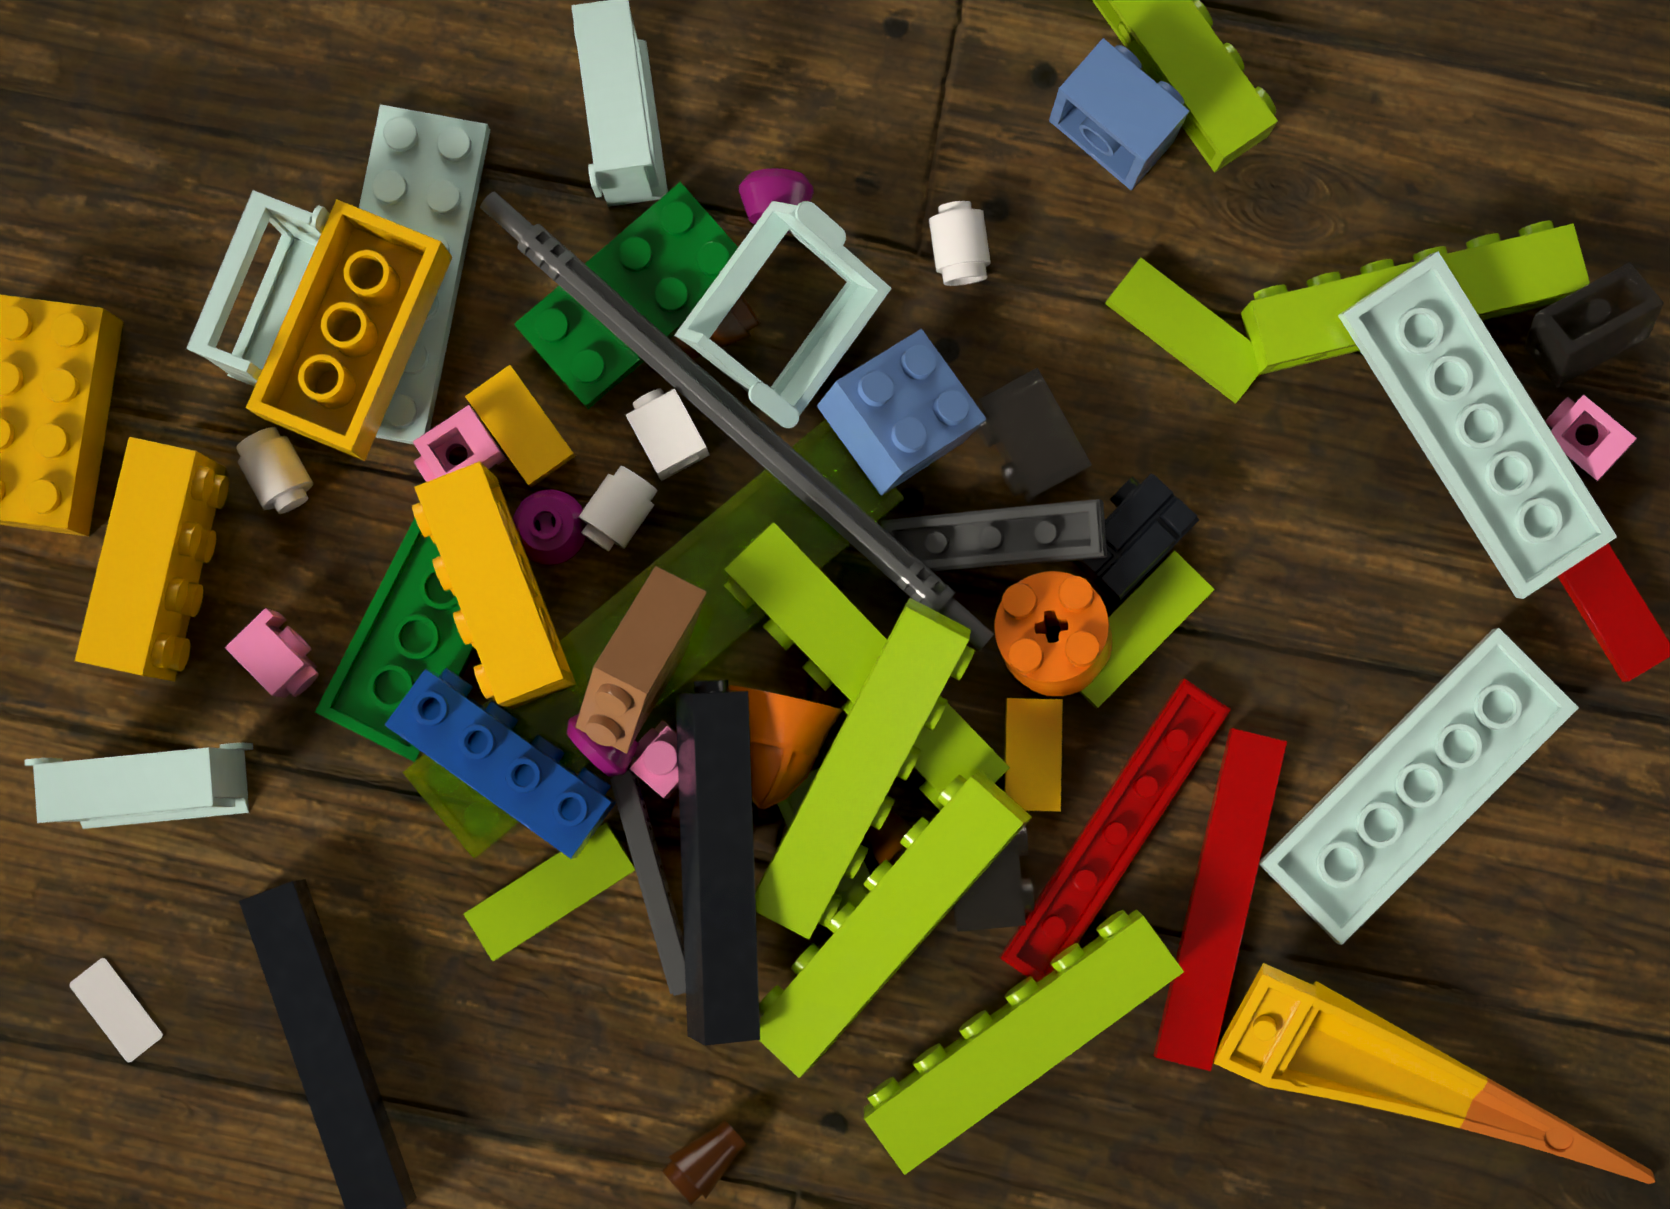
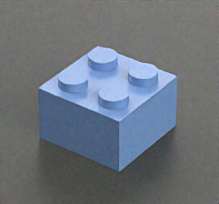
M1103 38L1059 87L1049 122L1132 191L1174 143L1189 110L1183 106L1184 99L1174 87L1164 81L1156 83L1141 70L1142 65L1130 50L1122 45L1113 47Z
M922 329L837 380L817 405L820 412L881 496L964 443L987 419Z

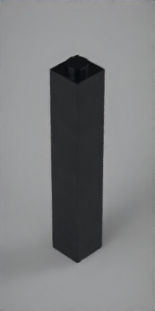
M729 680L694 681V692L676 693L687 1036L706 1046L760 1040L748 691L729 690Z
M306 879L291 881L240 900L239 903L345 1209L407 1208L417 1197Z

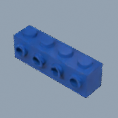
M445 668L441 675L425 669L385 723V726L570 859L577 858L616 804L615 800L606 795L611 785L586 767H583L579 774L560 762L565 752L542 735L537 733L531 741L515 730L514 727L519 722V719L494 701H491L485 708L469 697L468 694L474 687L448 668Z

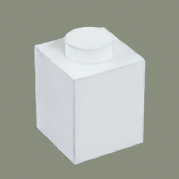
M661 388L656 389L633 402L632 405L635 410L626 414V417L661 481L709 456L703 439L675 389L665 394Z

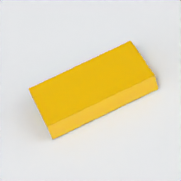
M508 365L465 396L530 488L575 457V454L511 365Z
M1005 699L1004 762L1010 769L1004 773V792L1025 811L1061 812L1063 699Z

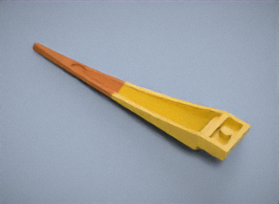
M1265 963L1262 964L1215 1052L1214 1064L1268 1088L1363 1105L1453 1126L1551 1153L1647 1184L1656 1183L1651 1169L1317 981L1312 985Z

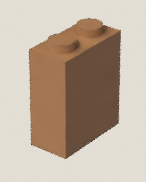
M655 566L593 667L575 728L585 732L594 742L603 746H612L627 754L686 653L707 594L706 591Z

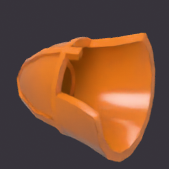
M729 685V690L748 691L752 802L757 808L766 809L787 799L808 777L830 729L843 710L781 694Z

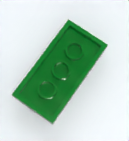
M679 182L590 258L585 265L665 336L671 339L735 253L738 246L685 186ZM560 286L555 288L514 323L517 330L587 409L591 408L644 362L641 357Z
M415 518L315 713L413 762H419L423 752L386 727L385 723L425 669L441 675L444 669L448 668L462 678L476 649H474L471 643L465 645L458 632L453 617L454 612L461 610L458 600L451 590L445 591L441 586L432 559L440 556L437 545L433 543L430 536L425 538L422 535Z

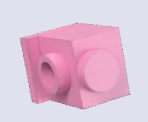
M1584 394L1576 403L1567 397L1545 421L1553 428L1551 432L1564 453L1597 481L1603 477L1637 440L1634 435ZM1585 424H1591L1598 430L1597 441L1589 446L1581 445L1576 439L1578 428Z
M470 405L413 441V444L421 454L419 458L414 460V464L426 482L479 461L489 469L495 464L499 465L507 460L478 414ZM456 447L466 448L468 453L467 459L459 465H452L449 461L451 451Z
M265 608L225 648L272 696L286 698L291 693L296 697L309 688L319 676V673L315 670L316 666L306 656L312 649L289 626L281 631L279 627L286 619L279 612Z
M662 720L655 729L652 727L641 738L629 769L661 797L669 799L679 787L677 732Z

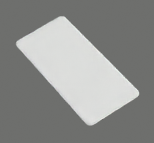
M105 958L99 959L70 982L72 991L127 1062H132L162 1038L163 1034Z

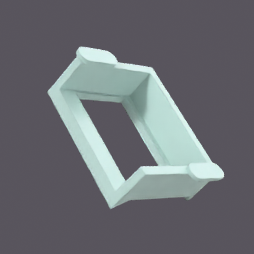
M606 0L571 5L593 164H588L594 194L596 198L602 197L603 192L608 207L659 200L668 193L647 42L637 37L629 0Z
M252 190L186 349L205 357L228 373L227 376L255 387L330 215L325 207L318 205L313 213ZM270 222L282 235L234 350L230 354L216 348L266 226Z
M772 201L674 335L694 348L747 391L749 399L753 404L785 428H792L798 423L801 413L892 289L843 246L846 241L845 231L819 207L809 201H803L798 205ZM789 231L846 281V284L773 385L769 387L709 338L781 239Z
M228 743L220 744V748L208 747L64 762L62 758L24 760L25 766H33L37 823L80 822L83 829L249 813L245 750H253V744Z

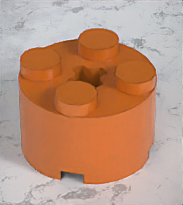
M1048 571L1024 578L1018 583L1011 585L1003 594L995 617V638L1004 662L1013 676L1031 690L1046 696L1071 695L1091 684L1093 679L1107 664L1112 651V633L1108 614L1101 597L1091 584L1080 576ZM1060 626L1059 641L1048 643L1046 634H1048L1049 628Z

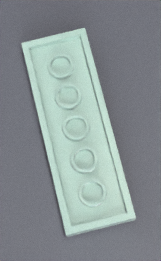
M381 104L359 208L441 241L453 257L376 434V438L413 444L414 440L430 431L490 128L485 123Z
M1439 251L1430 254L1338 315L1516 598L1524 599L1617 538Z
M1500 628L1492 629L1260 860L1259 865L1337 944L1342 945L1579 707Z

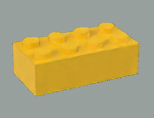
M336 199L246 408L266 421L365 461L453 258L443 243Z
M0 294V525L89 537L123 321L104 308Z
M129 437L75 661L175 682L177 671L181 672L184 670L190 654V640L185 638L190 616L195 617L202 604L203 586L198 583L203 562L208 563L211 560L216 545V532L211 530L216 508L221 509L224 506L228 495L229 479L227 476H224L225 466L194 450Z
M479 461L415 486L414 488L420 503L412 505L413 514L422 535L425 538L430 536L433 543L437 545L440 556L432 559L433 566L445 591L451 590L458 600L461 610L453 613L454 621L464 644L468 645L471 643L474 649L477 650L482 664L474 666V673L486 699L492 697L498 705L515 709L576 685L497 477Z

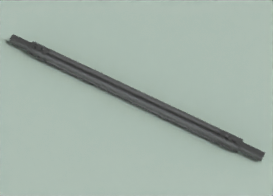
M495 191L483 200L480 208L519 242L518 250L570 294L913 600L971 629L969 642L979 651L992 638L994 633L953 598L956 593L884 530L542 225L536 224L533 226Z

